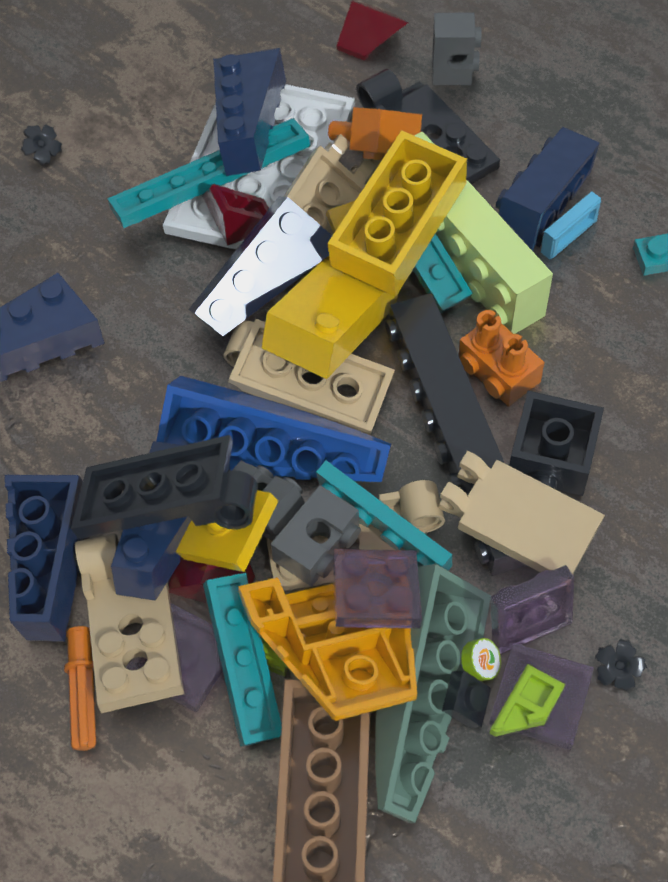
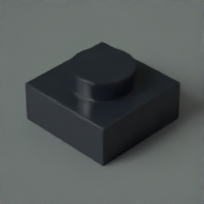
M454 671L451 673L442 711L469 728L482 727L491 688L465 671Z

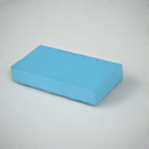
M591 191L544 231L541 253L548 259H553L592 226L598 218L601 198Z

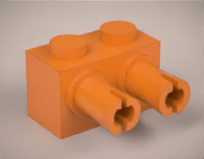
M353 107L352 122L332 121L328 127V136L330 140L335 141L337 136L341 134L350 142L349 150L363 151V158L382 160L401 130L411 135L421 132L422 114Z
M484 310L477 316V327L460 339L458 356L465 371L470 375L474 374L484 383L486 390L492 397L500 398L509 407L525 395L528 390L530 391L541 382L545 362L528 347L526 340L522 341V336L513 334L501 323L499 315L495 317L496 312Z

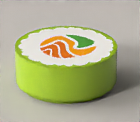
M487 638L471 640L463 647L461 662L465 672L479 681L491 680L498 675L501 668V656L494 642Z

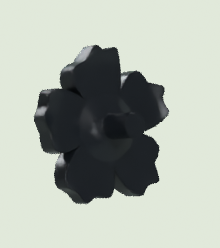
M47 124L42 129L38 125L27 126L23 131V134L27 137L23 140L21 148L24 156L34 154V160L43 165L49 164L51 156L55 157L58 153H61L62 143L54 140L57 134L54 132L53 127Z
M619 639L616 651L610 644L606 647H599L595 658L602 665L597 667V679L603 685H608L615 680L616 688L628 691L630 688L635 687L633 676L640 677L642 671L647 668L645 657L635 656L636 648L631 645L630 640Z

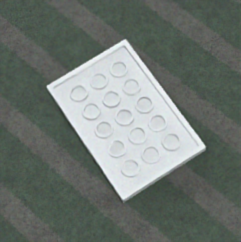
M285 85V88L281 89L280 106L275 110L274 126L294 118L309 135L311 146L294 155L271 163L262 168L261 171L251 172L221 186L263 198L270 208L278 197L285 195L313 150L320 145L325 148L328 143L331 142L333 144L334 141L330 140L328 136V127L332 121L350 122L353 107H355V98ZM216 102L190 162L220 150L217 135ZM202 195L169 209L163 223L164 233L232 249H237L244 241L242 240L227 246Z

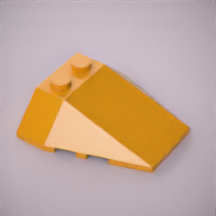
M393 551L356 559L352 579L294 593L285 594L278 577L238 586V593L251 625L334 721L416 700L417 684L414 648H412L411 644L412 623L408 606L409 586Z

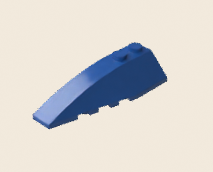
M179 376L167 385L156 442L187 445L230 435L233 439L230 471L240 461H243L254 467L258 465L265 467L274 477H295V479L311 480L312 478H317L316 471L327 460L353 481L382 482L391 448V443L326 418L251 394L185 376Z

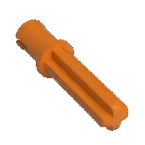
M76 626L66 630L68 663L65 664L64 671L68 674L71 747L73 750L87 751L96 746L94 667L90 628Z

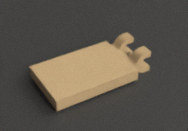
M341 134L337 136L333 144L330 142L325 148L320 145L313 150L283 196L289 197L331 235H333L325 213L327 210L355 201L365 187L364 183L376 167L370 159L365 158L359 166L354 165L350 171L343 166L339 160L348 149L350 142Z
M467 451L460 462L459 467H461V470L457 477L475 485L467 496L461 488L448 482L440 495L442 500L439 504V509L461 518L458 525L459 530L567 586L605 515L499 460H496L493 467L489 468L480 457Z

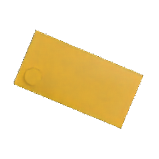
M401 130L329 240L328 250L331 267L396 297L465 187L467 180V158Z
M328 256L267 312L261 348L328 379L390 313V304L397 302L398 294L395 297L331 267L330 257Z

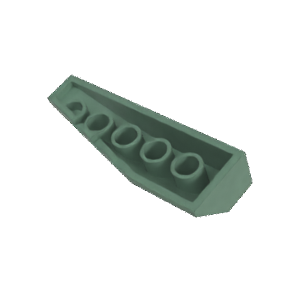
M437 564L402 570L409 586L408 606L412 623L411 644L412 648H414L417 698L413 701L379 709L376 714L375 771L378 809L408 823L416 822L435 775L432 765L437 754L444 753L449 741L446 731L452 717L443 712L442 707L451 673L454 671H464L461 653L465 644L471 640L483 638L491 595Z

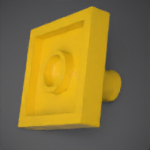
M257 490L253 521L249 526L242 529H227L219 526L216 522L195 526L191 520L175 552L185 560L245 572L278 500L270 492Z

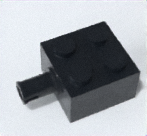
M528 390L509 466L555 490L583 496L590 473L604 407Z

